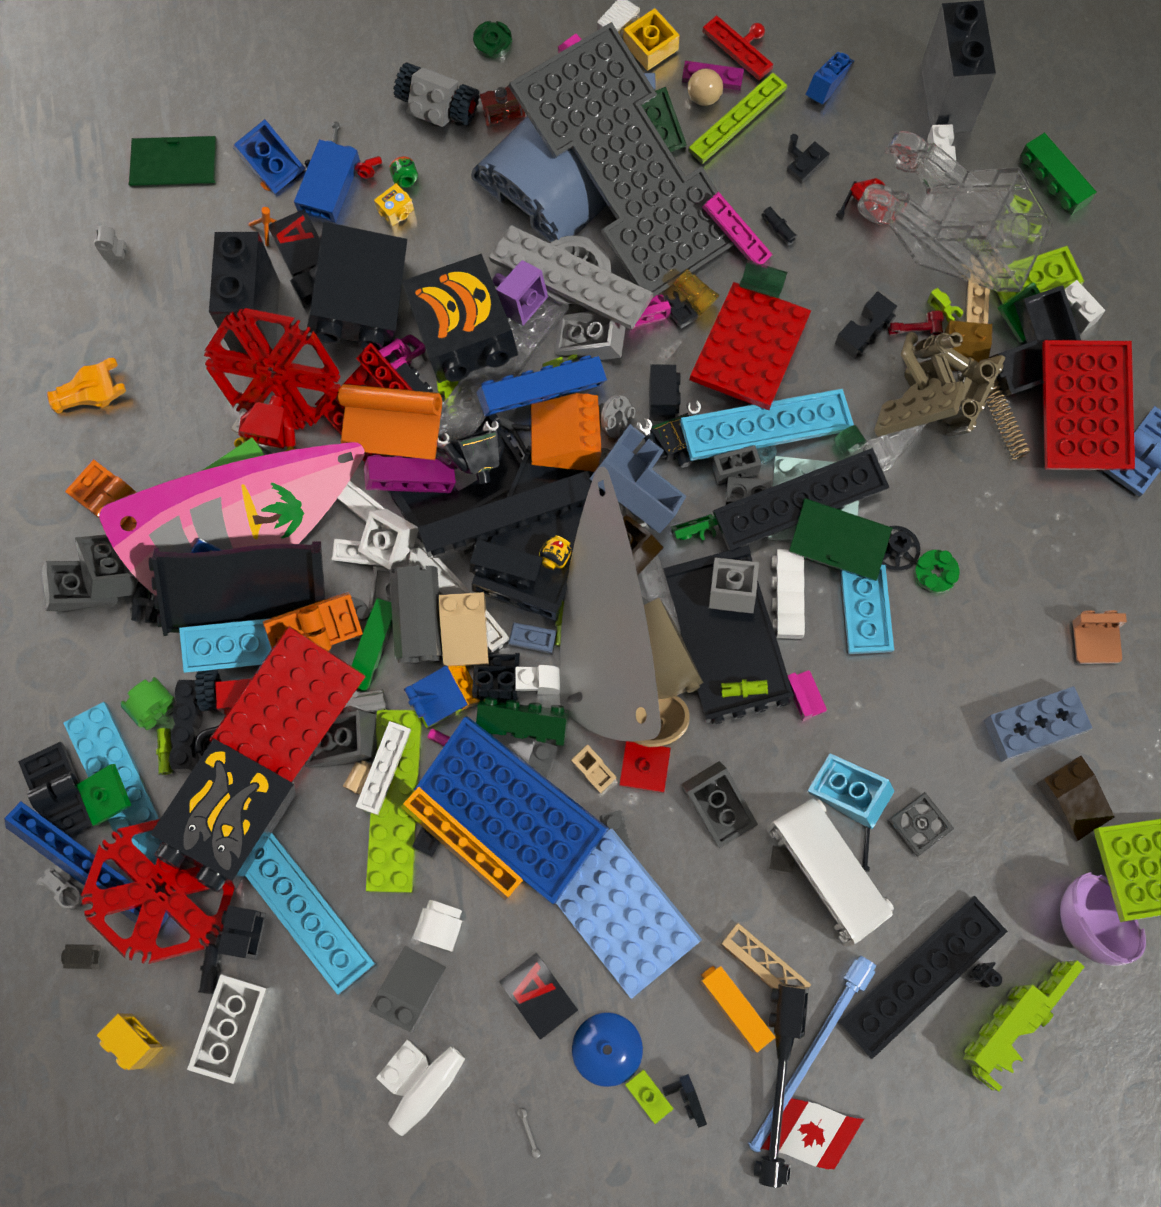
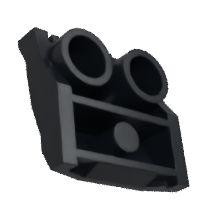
M520 653L488 654L489 664L474 665L473 698L479 700L495 698L497 702L502 703L518 698V691H515V668L519 667Z

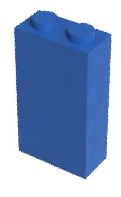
M319 139L294 200L297 212L305 209L309 216L336 223L355 176V166L357 163H360L356 149L351 146L338 145L333 141Z

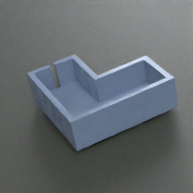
M630 424L612 446L597 469L605 467L608 470L618 502L629 509L633 515L638 516L647 523L651 529L661 533L676 516L687 496L652 470L663 453V449L648 439L636 455L633 453L645 435ZM594 472V473L592 474V476L590 477V480H591V481H592L593 478H594L595 472ZM604 480L598 482V487L605 491Z

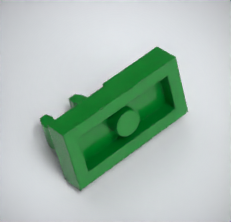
M709 514L671 526L670 528L672 535L676 539L686 540L691 538L692 534L698 533V536L705 540L704 532L706 530H710L713 537L716 536V531L713 527L718 524L715 517Z

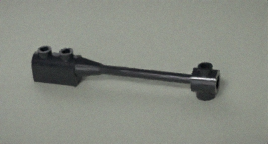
M778 984V989L773 988L771 994V1002L777 1004L776 1013H770L769 1027L774 1028L778 1067L769 1156H761V1161H756L754 1165V1176L759 1177V1183L776 1188L783 1187V1184L788 1185L790 1180L791 1165L785 1164V1160L778 1157L787 1065L791 1056L794 1038L801 1039L805 1036L809 987L791 984Z

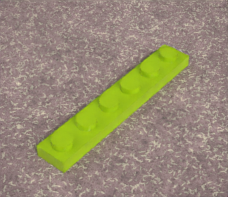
M774 73L770 74L690 145L688 152L702 164L705 163L787 89V84Z

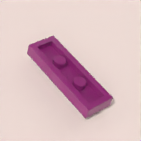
M685 60L682 75L683 83H688L692 74L696 71L711 69L720 75L723 81V88L741 91L744 69Z

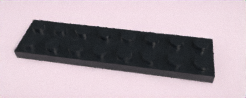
M871 448L717 508L712 512L727 548L731 551L796 526L804 498L839 509L885 491L890 487L875 452Z
M972 896L843 1016L838 1023L872 1060L1008 931L976 896Z

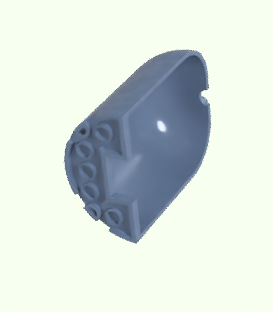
M528 116L473 168L471 178L497 200L502 202L507 197L530 216L531 227L550 243L556 239L559 240L561 237L576 236L607 205L572 148L554 159Z

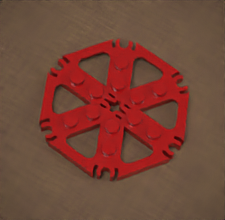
M248 308L240 309L237 313L238 317L233 312L229 315L227 314L205 348L204 356L211 358H208L205 362L206 369L231 406L234 408L238 403L236 411L239 412L242 408L249 411L255 403H264L271 391H273L275 396H279L284 400L282 406L292 418L294 429H303L306 422L310 427L316 424L338 395L341 385L334 383H338L340 372L315 332L313 331L308 336L310 327H307L306 330H300L298 327L300 320L291 325L294 317ZM261 320L283 326L285 332L273 350L257 327L256 321ZM228 330L234 332L248 354L226 350L222 347L221 341ZM308 344L315 349L324 367L316 368L292 363L302 347ZM224 372L253 379L244 392H238L234 389ZM297 387L324 392L325 396L318 406L311 407L307 404Z
M160 819L119 828L117 832L113 831L112 837L116 840L113 844H109L104 839L102 845L105 849L99 844L81 894V898H83L82 905L91 904L93 906L90 910L84 911V915L87 917L86 921L124 958L129 949V960L131 961L134 954L141 953L143 955L141 963L143 964L147 961L148 954H151L148 963L151 964L203 950L205 946L208 947L210 941L206 938V935L213 934L217 938L219 935L217 929L222 932L224 926L221 924L222 915L230 906L234 888L225 883L222 887L223 896L217 914L207 916L186 896L210 889L195 879L196 874L200 870L198 867L179 871V869L169 866L158 858L154 865L132 843V838L137 834L152 831ZM108 859H112L134 881L133 883L104 890L99 889L96 885L102 865ZM155 884H158L159 886L163 884L166 885V894L161 891L156 893ZM141 907L133 934L127 939L121 938L104 920L106 915ZM165 912L190 935L187 942L166 948L157 946L156 940Z

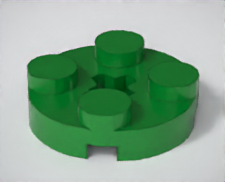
M930 550L924 553L918 559L914 568V577L917 584L922 589L925 588L933 594H942L949 591L958 581L960 574L957 561L946 550ZM934 567L942 570L940 577L932 574L931 571L934 570Z

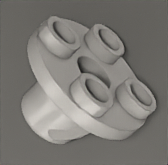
M614 395L605 404L601 403L599 405V421L603 432L608 437L619 438L631 424L636 411L625 396Z

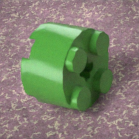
M153 677L151 682L145 679L134 686L127 693L130 696L126 702H121V708L138 727H144L145 730L153 728L158 719L163 715H170L174 710V697L156 677Z

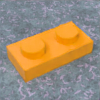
M448 666L468 703L462 710L478 705L480 700L473 698V679L466 666Z

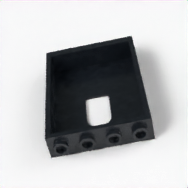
M483 411L446 431L445 433L449 435L448 443L452 444L451 440L483 432V426L486 421L490 427H492L493 421H497L498 425L501 424V421L497 414L484 417ZM500 425L496 430L499 431L505 447L499 461V466L489 471L491 481L488 483L478 484L476 480L459 491L454 485L451 493L388 491L405 520L417 527H421L507 498L523 457L518 446L514 447L510 442L512 438L506 429L502 430ZM443 434L438 436L441 442H445V440L442 438ZM437 447L435 459L445 458L450 460L443 449ZM418 531L417 538H418V539L421 541V543H422V539H421L420 533H419V531Z

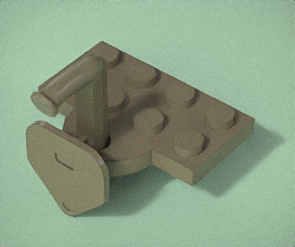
M914 332L907 333L901 350V356L907 366L904 376L910 388L901 399L889 400L882 404L874 429L878 437L958 414L965 386L962 381L947 383L943 386L932 359L920 363L917 361L912 352L913 345L918 341V336Z

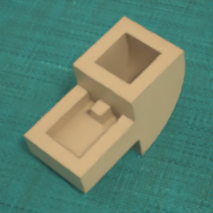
M588 744L570 760L576 770L599 793H602L617 778Z

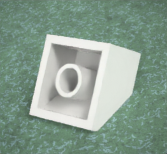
M388 509L370 511L358 551L389 570L394 569L413 548L419 531L418 527Z

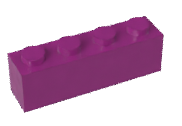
M373 455L367 457L364 465L366 490L451 493L456 483L454 464L451 460H446L445 458L429 460L404 458L402 456L382 457L380 455Z

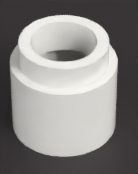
M429 900L427 908L422 909L412 939L453 952L463 922L460 920L462 910Z

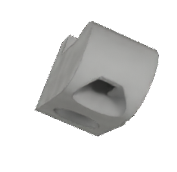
M98 226L96 228L97 237L94 244L104 260H124L126 242L117 239L113 228Z

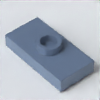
M513 622L509 645L552 654L557 631Z

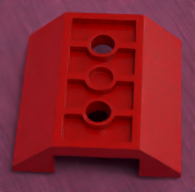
M372 343L356 358L361 365L343 383L347 385L414 391ZM324 393V394L321 396V398L315 403V406H318V405H319V403L321 402V400L324 398L325 393ZM336 396L323 415L342 436L345 406L339 403ZM364 452L362 460L366 462L368 456L380 455L384 457L386 455Z

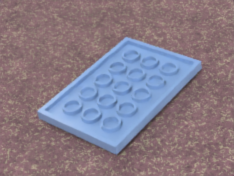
M613 829L605 833L556 902L631 999L702 941L700 936Z

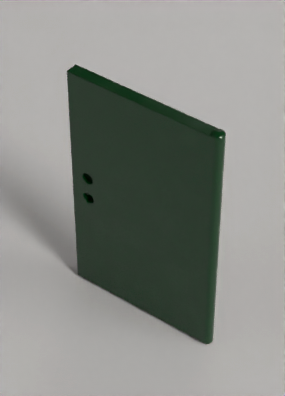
M216 136L132 138L128 185L215 183Z
M804 498L789 552L877 581L893 528Z

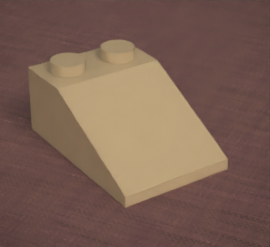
M484 592L439 595L443 665L489 664L486 599Z

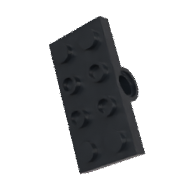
M58 742L18 761L29 788L27 792L28 799L39 815L68 836L92 826L77 784H79L78 778L62 742Z

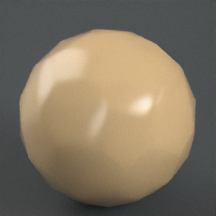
M700 69L692 74L688 81V94L696 104L710 106L721 97L723 81L714 70Z

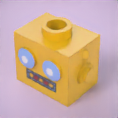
M397 183L374 199L379 215L391 226L405 220L414 211L412 199Z

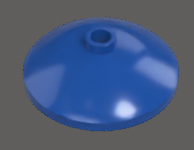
M615 1013L596 1014L585 1020L574 1035L572 1042L574 1064L579 1073L595 1085L611 1087L626 1082L635 1074L642 1060L643 1045L640 1034L636 1027L621 1015ZM605 1045L612 1047V1052L609 1055L603 1053Z

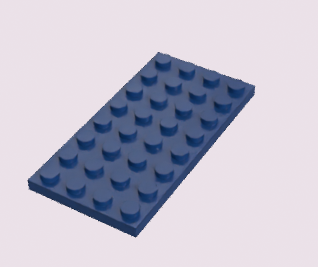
M469 717L463 718L414 789L415 791L420 787L526 883L552 904L558 901L609 829Z

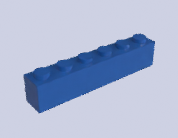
M591 355L580 358L578 362L573 363L572 360L561 363L558 367L553 368V365L541 368V371L538 372L529 370L523 372L518 377L509 375L502 378V381L494 383V380H489L482 383V386L476 393L484 417L602 386L607 381L600 357L592 358Z

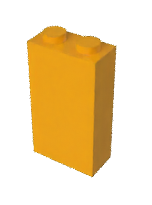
M711 966L701 974L703 979L699 983L752 1052L757 1053L776 1038L721 966L717 968Z

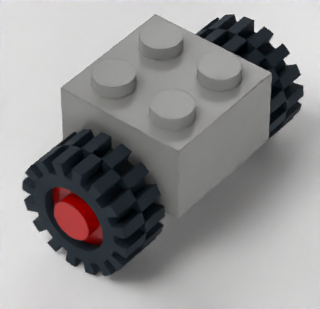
M405 62L400 67V72L397 73V79L394 82L396 85L393 88L395 90L393 93L395 98L408 103L407 114L444 127L451 120L464 125H469V122H472V117L474 118V113L478 109L477 105H479L480 91L465 84L460 85L458 89L459 81Z

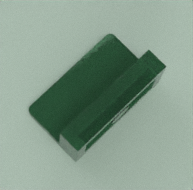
M748 260L739 286L779 298L788 272Z

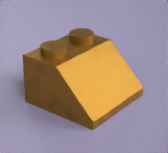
M949 321L944 333L950 335L958 332L963 337V342H960L961 345L953 347L954 350L967 358L971 357L977 362L989 358L992 345V324ZM950 366L951 371H958Z

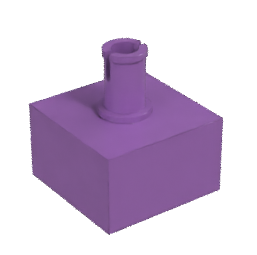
M523 260L519 262L507 277L500 273L495 274L492 281L494 286H497L496 291L507 318L522 326L548 298L542 270Z

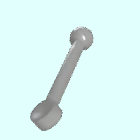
M520 1108L517 1114L522 1119L532 1148L531 1156L537 1159L540 1157V1151L536 1148L526 1119L527 1111L525 1108Z

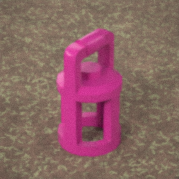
M409 334L402 339L395 338L391 344L380 349L379 352L384 357L393 352L395 353L398 360L391 363V365L396 370L405 362L409 366L413 359L426 352V347L418 338ZM407 343H411L417 349L411 352Z

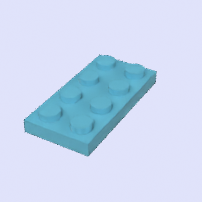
M881 565L877 581L840 570L848 654L893 652L894 642L886 566Z
M268 619L179 628L184 673L262 665L272 650L262 622Z

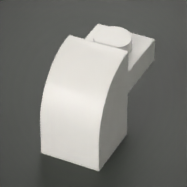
M549 665L516 667L515 691H537V695H559L560 669Z

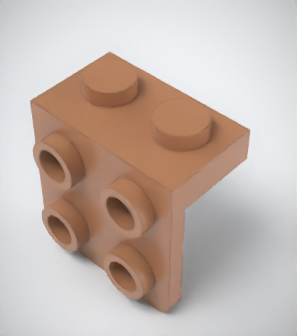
M1089 610L1081 612L1073 620L1075 652L1078 663L1098 664L1119 663L1122 661L1119 628L1127 622L1126 613L1110 610L1103 612L1104 614H1095V611Z

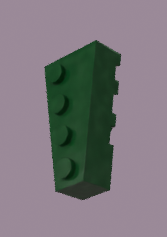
M484 698V700H480L478 703L476 723L491 734L503 736L507 735V732H511V736L524 739L534 736L536 741L544 743L553 739L556 740V745L564 746L567 737L569 710H565V707L561 705H551V708L542 707L540 703L520 705V702L516 700H507L506 703L497 702L495 698Z

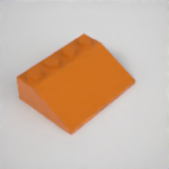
M575 393L531 404L532 465L595 472L601 457L598 395Z

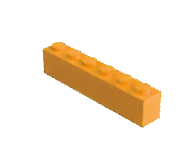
M420 787L403 803L401 808L504 900L523 881L519 875Z

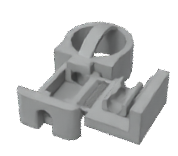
M57 865L54 868H47L44 871L46 875L39 877L36 881L37 885H44L55 894L53 899L61 907L74 909L81 905L83 899L81 898L82 890L69 882L72 879L70 875ZM68 889H74L77 892V897ZM65 894L75 903L66 905L63 901V895Z

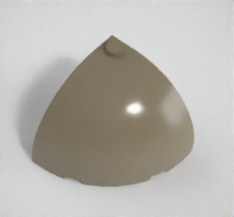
M657 598L645 604L644 610L652 649L658 699H666L686 691L690 693L699 689V685L703 681L672 617L661 599Z

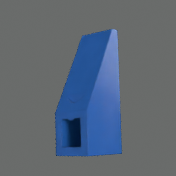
M837 52L813 75L805 95L823 105L831 97L855 61L849 58L847 54Z

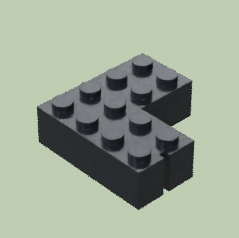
M1063 285L1014 303L1027 344L989 357L992 358L999 355L1005 357L1003 369L999 373L1000 378L997 379V382H999L998 386H1001L999 390L1003 391L1001 395H1012L1043 384L1042 342L1045 340H1081Z

